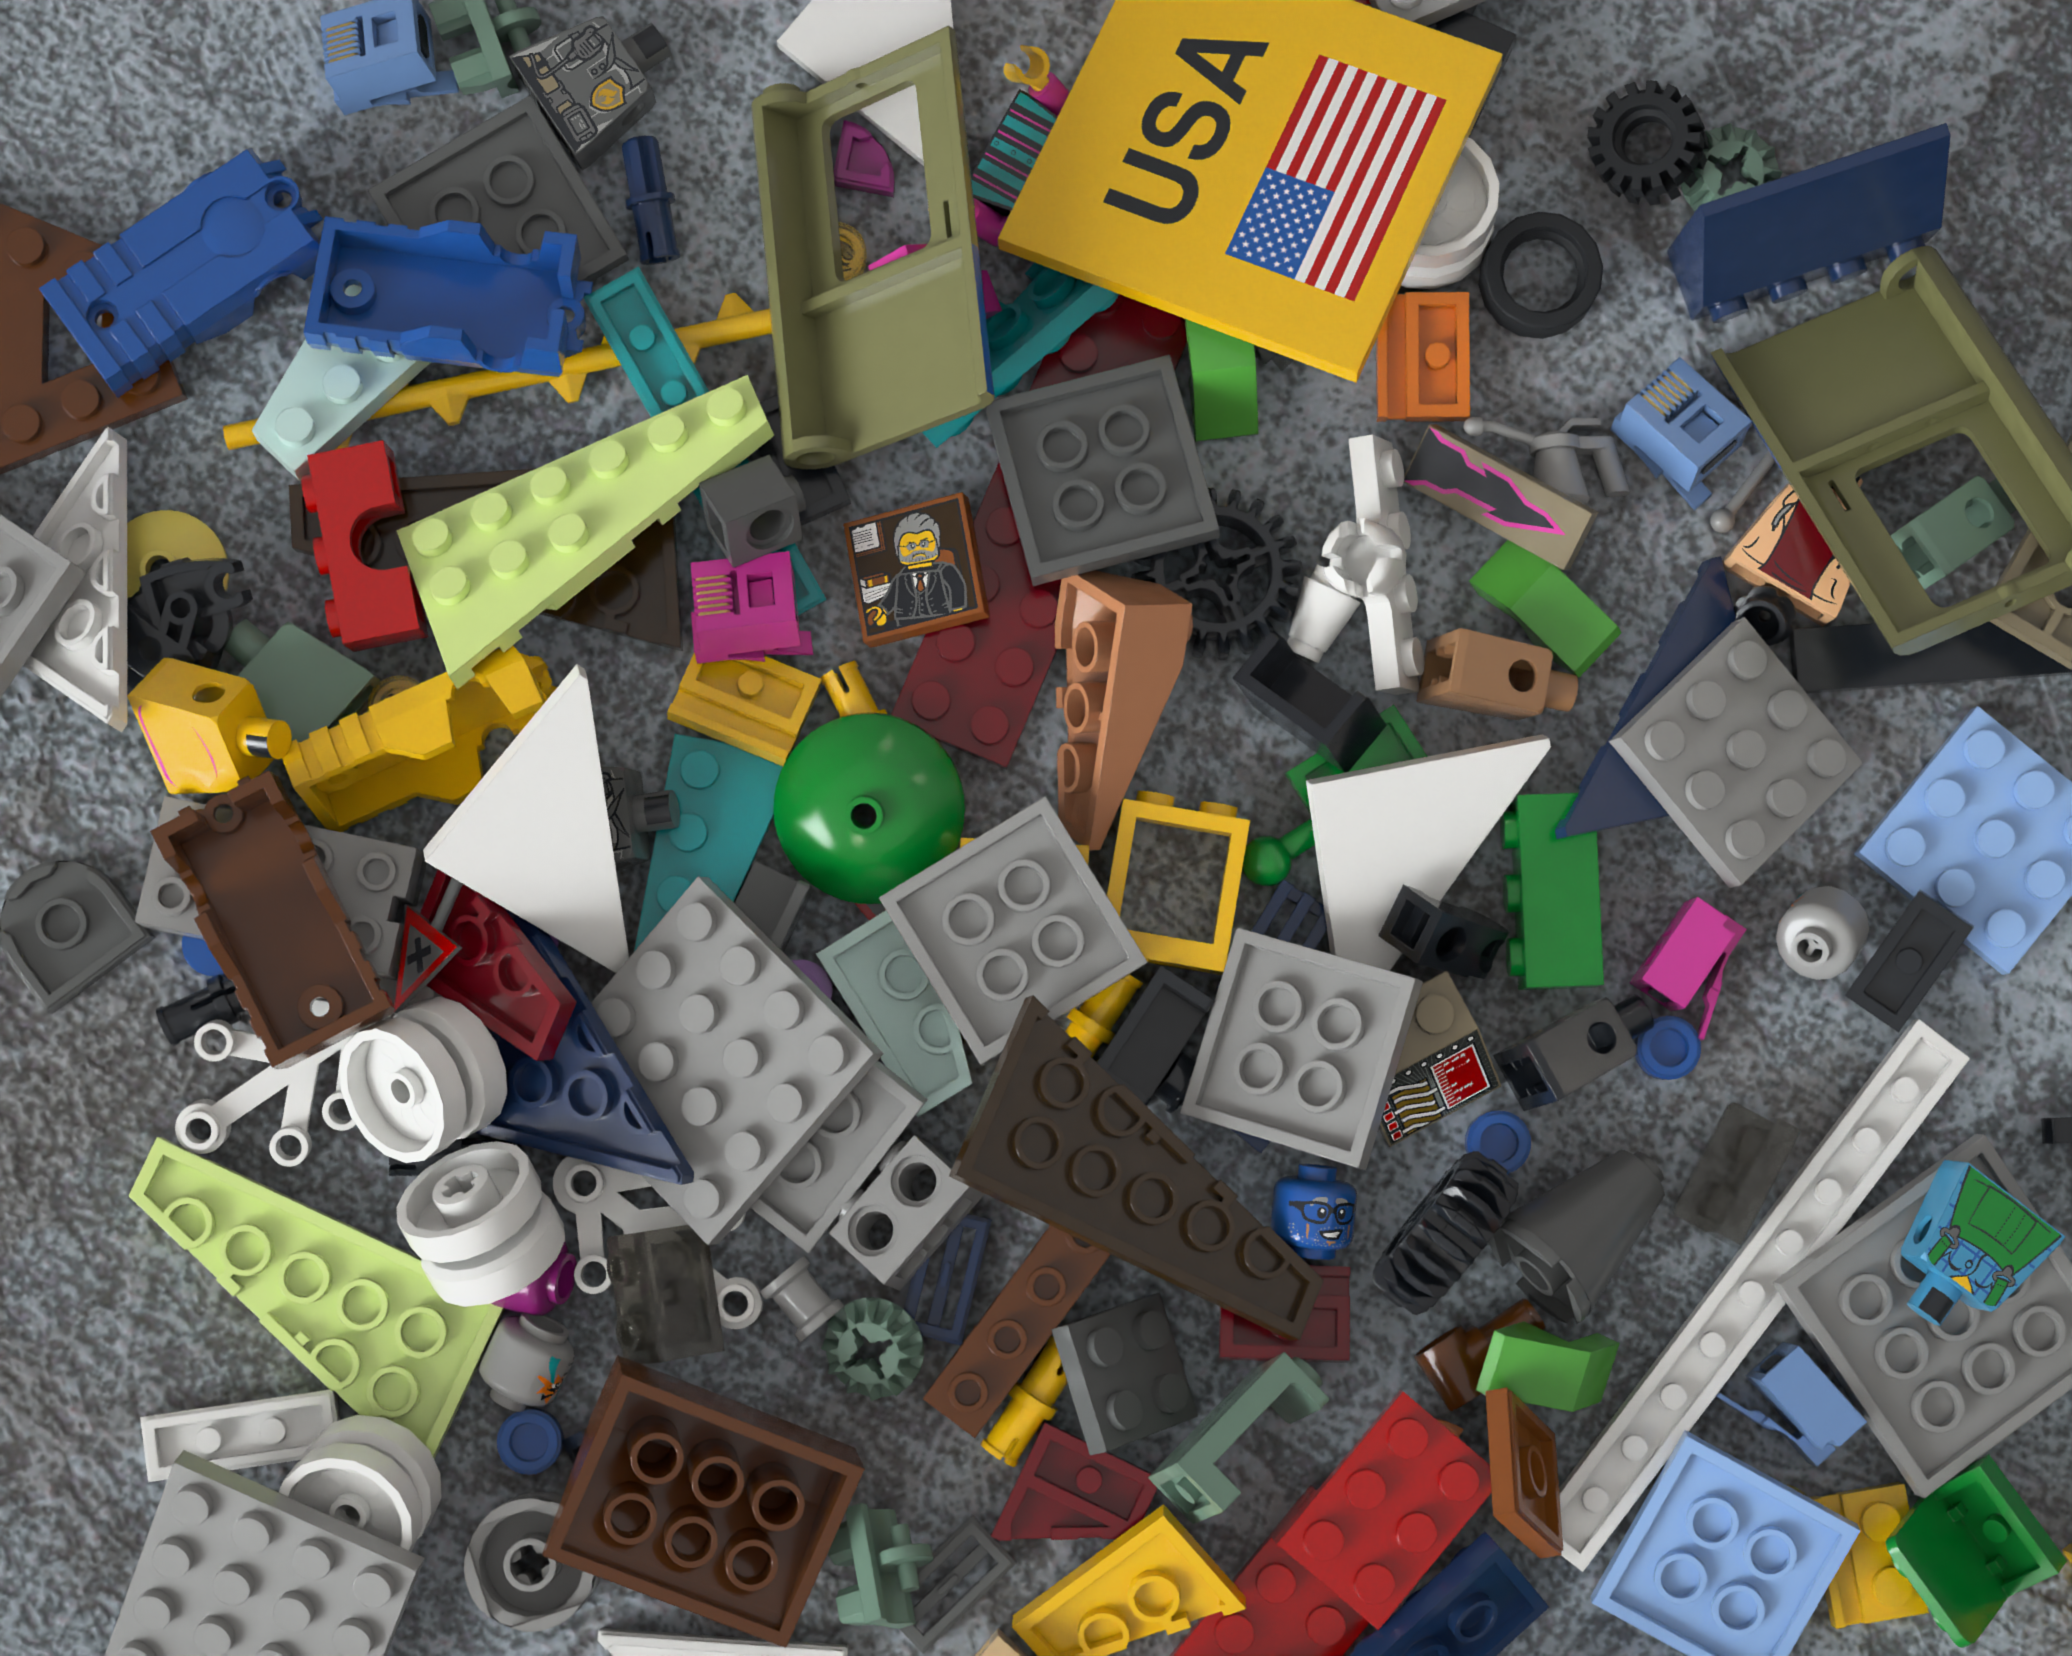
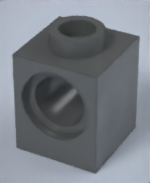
M770 455L699 483L707 528L733 568L803 540L799 512L806 510V503L802 490L793 475L790 474L785 477L782 475Z

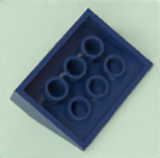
M1947 123L1699 205L1667 250L1691 320L1694 321L1710 315L1713 323L1724 322L1749 311L1747 302L1770 295L1773 304L1784 302L1809 290L1807 282L1829 275L1832 284L1840 283L1865 273L1868 270L1867 262L1888 256L1890 263H1892L1905 252L1920 246H1926L1925 243L1942 228L1951 137Z

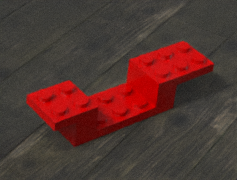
M1400 1390L1317 1490L1312 1485L1307 1488L1231 1580L1245 1595L1246 1609L1224 1616L1222 1611L1200 1618L1169 1656H1343L1369 1623L1377 1630L1382 1627L1492 1493L1490 1464L1405 1392Z

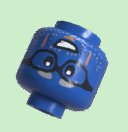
M1299 1164L1298 1176H1285L1275 1183L1270 1228L1301 1258L1335 1259L1336 1250L1346 1248L1353 1240L1357 1191L1350 1183L1336 1179L1337 1167L1319 1164Z

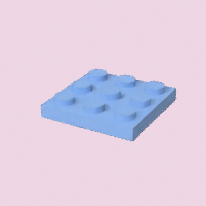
M1976 706L1968 712L1856 850L1854 855L1911 901L1917 892L1922 890L1974 925V928L1963 943L2000 974H2009L2072 896V782L1979 706Z
M1684 1430L1590 1596L1591 1602L1687 1656H1789L1861 1530L1855 1522Z

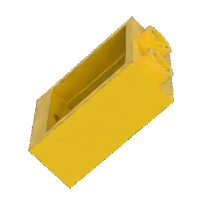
M1137 791L1136 801L1123 799L1106 895L1120 917L1136 821L1229 836L1212 944L1128 930L1148 963L1223 975L1228 957L1250 820L1236 818L1238 808L1235 806L1201 801L1199 811L1173 807L1175 800L1173 796L1150 791Z

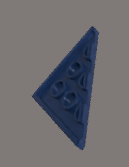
M1721 556L1701 563L1697 570L1698 577L1685 601L1679 603L1658 641L1660 646L1646 672L1640 674L1618 714L1620 719L1607 743L1600 747L1578 787L1580 792L1565 819L1559 821L1555 829L1557 840L1670 816L1609 741L1718 635L1735 621L1736 615Z
M504 908L577 1003L554 1058L551 1060L536 1061L486 1027L497 1043L506 1068L507 1096L501 1114L488 1126L475 1133L679 1185L692 1183L694 1171L550 935Z

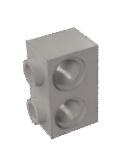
M914 1135L908 1143L900 1141L886 1153L878 1166L881 1174L866 1191L862 1189L857 1190L849 1202L842 1205V1211L836 1217L839 1222L832 1228L829 1234L881 1283L901 1291L915 1275L916 1271L936 1251L985 1194L949 1177L953 1164L930 1143ZM933 1169L936 1175V1187L933 1193L924 1200L916 1201L912 1194L914 1178L923 1170ZM889 1217L893 1224L892 1239L885 1247L874 1250L870 1244V1230L878 1220Z

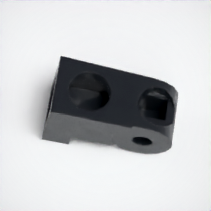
M1403 884L1378 936L1417 964L1467 978L1473 976L1486 979L1492 968L1493 960L1500 946L1504 944L1509 932L1497 922L1476 911L1436 900L1421 890Z

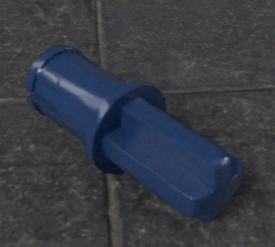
M646 135L627 139L622 145L630 198L625 201V207L627 210L633 211L640 251V263L643 265L667 263L666 257L670 261L680 258V250L677 247L670 204L675 202V195L672 192H667L659 142L656 137Z

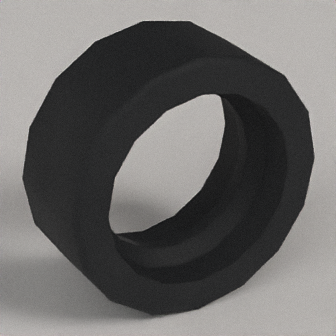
M1538 211L1516 217L1497 232L1481 261L1478 285L1485 308L1500 326L1518 336L1544 339L1567 332L1585 317L1601 290L1603 263L1597 243L1582 225L1562 214ZM1536 239L1552 241L1565 248L1574 259L1578 273L1576 289L1571 298L1559 308L1546 312L1528 310L1516 303L1507 292L1503 278L1505 262L1510 253L1522 243Z

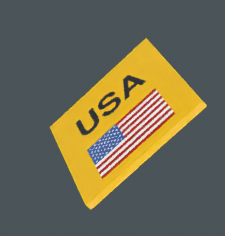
M1115 0L998 237L999 249L1357 383L1499 72L1503 54L1353 0Z

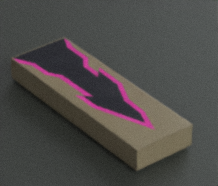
M1437 424L1428 425L1404 475V483L1562 570L1571 569L1599 513Z

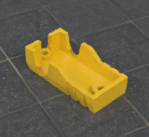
M511 646L504 653L498 648L471 668L475 676L458 690L449 678L448 673L445 672L369 706V712L360 716L355 712L338 720L340 725L331 729L324 726L309 733L310 738L302 742H298L297 739L291 741L290 749L282 759L293 788L325 829L337 832L348 830L349 827L359 822L368 821L388 809L392 810L408 803V800L417 796L454 805L461 804L484 777L480 751L485 749V740L488 734L494 729L506 728L514 736L518 735L556 690L557 687L552 686V679L544 660L539 656H528L520 653L514 646Z

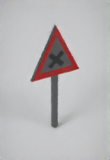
M453 877L449 882L432 923L413 907L407 906L394 1013L403 1010L462 949L460 945L442 932L463 886V883Z

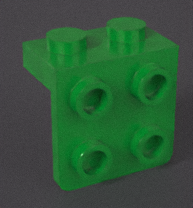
M1989 1454L1971 1463L1926 1498L1920 1497L1886 1539V1548L1898 1572L1909 1580L1930 1609L1936 1624L1943 1631L1947 1632L1952 1641L1960 1648H1965L1978 1640L2008 1597L2058 1574L2067 1562L2066 1558Z

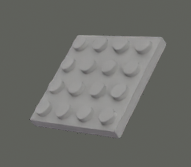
M698 876L591 1003L694 1171L693 1182L684 1185L641 1176L707 1245L719 1244L884 1054L708 877Z
M1974 1134L1772 1282L1854 1405L1867 1421V1424L1915 1495L1926 1498L2072 1389V1264L2060 1246L2041 1263L1999 1308L1992 1312L1971 1308L1961 1300H1958L1942 1325L1937 1326L1918 1315L1907 1305L1914 1292L1926 1277V1274L1901 1255V1247L1944 1160L1970 1163L2039 1216L1986 1135Z
M183 1450L173 1463L105 1656H387L425 1558Z

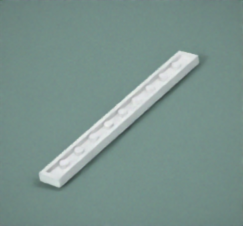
M1915 1019L1910 1023L1559 1487L1563 1537L1561 1556L1582 1572L1669 1459L1684 1430L1690 1431L1786 1302L1772 1282L1838 1235L1970 1060L1967 1055L1920 1019Z

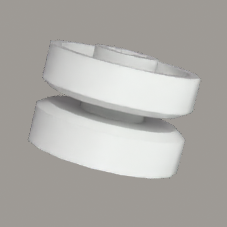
M1469 137L1401 284L1405 288L1434 290L1461 281L1480 265L1491 244L1498 210L1500 183L1491 158Z
M443 997L423 999L399 1011L392 1019L381 1020L359 1031L345 1044L339 1064L341 1092L351 1118L364 1137L384 1155L405 1163L424 1161L448 1148L456 1139L466 1138L488 1126L501 1114L507 1096L506 1068L496 1041L481 1019L461 1003Z
M499 1141L474 1144L446 1155L418 1175L405 1189L397 1205V1224L410 1247L421 1258L422 1269L434 1290L445 1302L463 1307L490 1304L516 1294L540 1278L557 1259L565 1242L564 1224L551 1199L542 1192L541 1180L528 1155L514 1144Z
M355 1415L333 1422L315 1437L304 1452L302 1459L283 1480L279 1493L411 1552L417 1539L422 1536L432 1521L441 1500V1475L430 1450L409 1429L383 1417Z

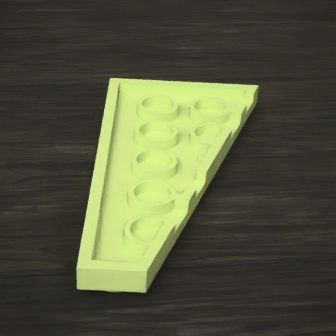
M748 375L397 530L448 676L457 690L475 676L471 668L499 647L504 653L523 638L519 630L545 609L558 610L634 549L635 546L632 539L652 523L658 520L664 525L679 513L681 509L678 503L694 491L700 482L732 470L774 436Z
M157 1137L129 1197L184 1250H188L217 1278L216 1281L232 1296H236L260 1319L259 1322L331 1391H335L359 1415L383 1417L409 1429L430 1450L435 1460L505 1309L494 1306L491 1303L467 1307L447 1303L436 1293L422 1269L421 1258L206 1157L192 1153L163 1137Z

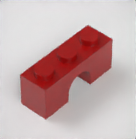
M384 440L307 455L310 474L301 476V485L308 512H318L322 536L313 538V549L319 573L321 576L330 575L334 599L325 600V613L331 636L333 638L341 637L342 644L353 652L429 637L422 600L410 568L402 566L386 570L372 569L364 564L361 556L363 535L374 522L385 517L405 514L394 452Z

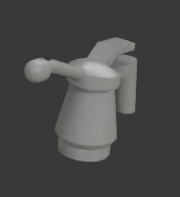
M1470 417L1464 422L1463 428L1468 435L1481 436L1483 432H1494L1529 445L1530 455L1535 457L1533 477L1585 505L1589 502L1590 496L1577 455H1593L1606 497H1621L1631 493L1613 437L1578 436L1566 433L1567 431H1593L1601 425L1600 418H1571L1557 430L1548 431L1538 436L1496 421H1483L1481 417Z

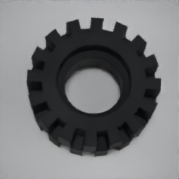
M1646 80V90H1639L1635 82L1624 85L1628 95L1619 99L1615 91H1613L1606 97L1610 106L1607 111L1597 107L1593 114L1597 126L1596 128L1588 127L1587 138L1592 147L1588 148L1590 158L1610 191L1618 197L1624 194L1629 203L1639 205L1640 198L1643 197L1646 198L1650 206L1661 204L1659 195L1668 193L1672 201L1681 196L1678 189L1679 185L1685 182L1691 188L1698 180L1694 173L1696 167L1704 170L1707 158L1703 149H1709L1703 122L1693 102L1686 94L1681 97L1677 87L1667 84L1665 90H1662L1658 81ZM1647 122H1656L1666 126L1671 131L1672 139L1669 150L1661 159L1650 164H1638L1627 158L1625 155V142L1634 128Z

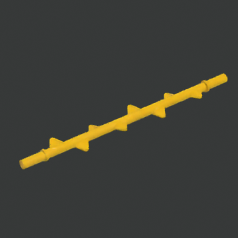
M730 293L725 295L716 320L675 328V331L695 365L700 350L703 348L772 334L770 308L753 311L736 293ZM604 336L601 345L582 348V352L565 358L563 372L559 377L520 372L504 373L484 369L410 386L407 384L368 420L432 407L448 426L460 424L467 403L471 398L549 382L568 404L574 403L580 399L588 373L619 367L621 364ZM258 418L223 426L224 439L228 450L260 444L252 432ZM353 433L336 449L349 447Z

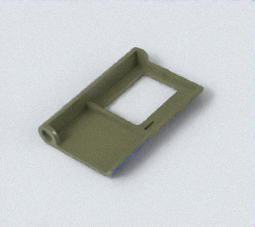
M946 26L861 67L850 69L845 74L807 92H802L798 86L789 83H779L766 87L762 94L753 100L751 111L783 460L785 464L798 469H820L838 465L992 404L995 396L955 30L950 26ZM915 85L931 238L924 248L845 281L831 152V127L838 119Z
M1920 246L1911 249L1890 263L1882 275L1880 291L1739 351L1725 353L1720 348L1710 352L1714 363L1745 413L1752 420L1753 426L1895 654L1901 656L1922 651L2072 585V452L1938 251L1932 246ZM1916 267L1915 275L1900 281L1906 272ZM1961 433L1967 435L1973 441L2048 556L2049 562L2042 567L1952 606L1939 607L1930 600L1857 484L1856 478L1862 473L1953 434ZM1830 487L1834 488L1835 492L1837 493L1840 500L1847 509L1846 512Z

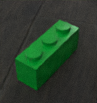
M1578 793L1517 795L1510 803V811H1505L1500 817L1501 845L1503 849H1512L1513 874H1505L1503 877V903L1506 913L1515 912L1516 938H1507L1506 967L1509 977L1518 976V990L1595 988L1604 985L1597 832L1558 840L1555 834L1559 821L1565 819Z

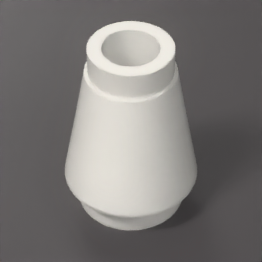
M1318 564L1310 578L1306 576L1303 578L1300 596L1287 640L1293 652L1317 663L1320 662L1323 653H1326L1361 604V602L1356 600L1357 597L1334 588L1325 577L1324 567Z

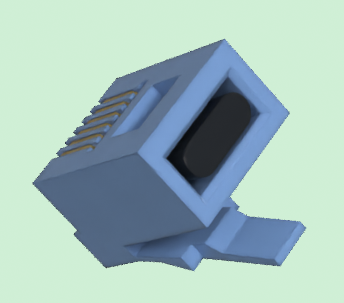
M372 0L320 16L321 30L323 32L322 43L324 44L323 55L325 57L324 62L326 63L324 64L325 79L332 87L334 101L344 115L389 104L411 105L410 98L459 93V86L453 70L436 72L431 19L419 0Z
M1679 357L1667 368V371L1664 370L1661 375L1657 376L1656 380L1654 379L1645 389L1643 388L1640 394L1638 393L1626 403L1624 410L1614 418L1610 430L1642 459L1656 479L1663 474L1695 511L1712 495L1702 483V480L1742 446L1752 420Z
M1782 1342L1745 1376L1795 1431L1793 1434H1789L1759 1410L1745 1409L1721 1393L1715 1396L1762 1428L1778 1432L1788 1440L1808 1464L1816 1467L1836 1450L1833 1445L1840 1447L1867 1423L1799 1345Z

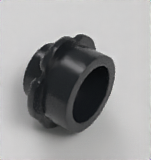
M1753 587L1749 590L1747 596L1739 597L1734 605L1735 621L1745 617L1768 646L1783 642L1792 633L1791 622L1796 618L1794 604L1787 596H1779L1773 587ZM1760 612H1769L1771 618L1768 620L1762 619Z
M1183 1052L1178 1055L1153 1094L1167 1104L1166 1111L1169 1113L1174 1112L1179 1106L1183 1105L1196 1061Z

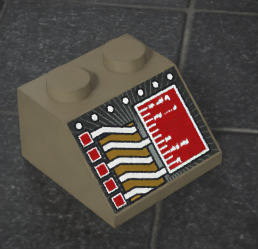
M1448 972L1438 974L1422 984L1379 1126V1130L1388 1147L1401 1142L1502 1086L1480 1030Z

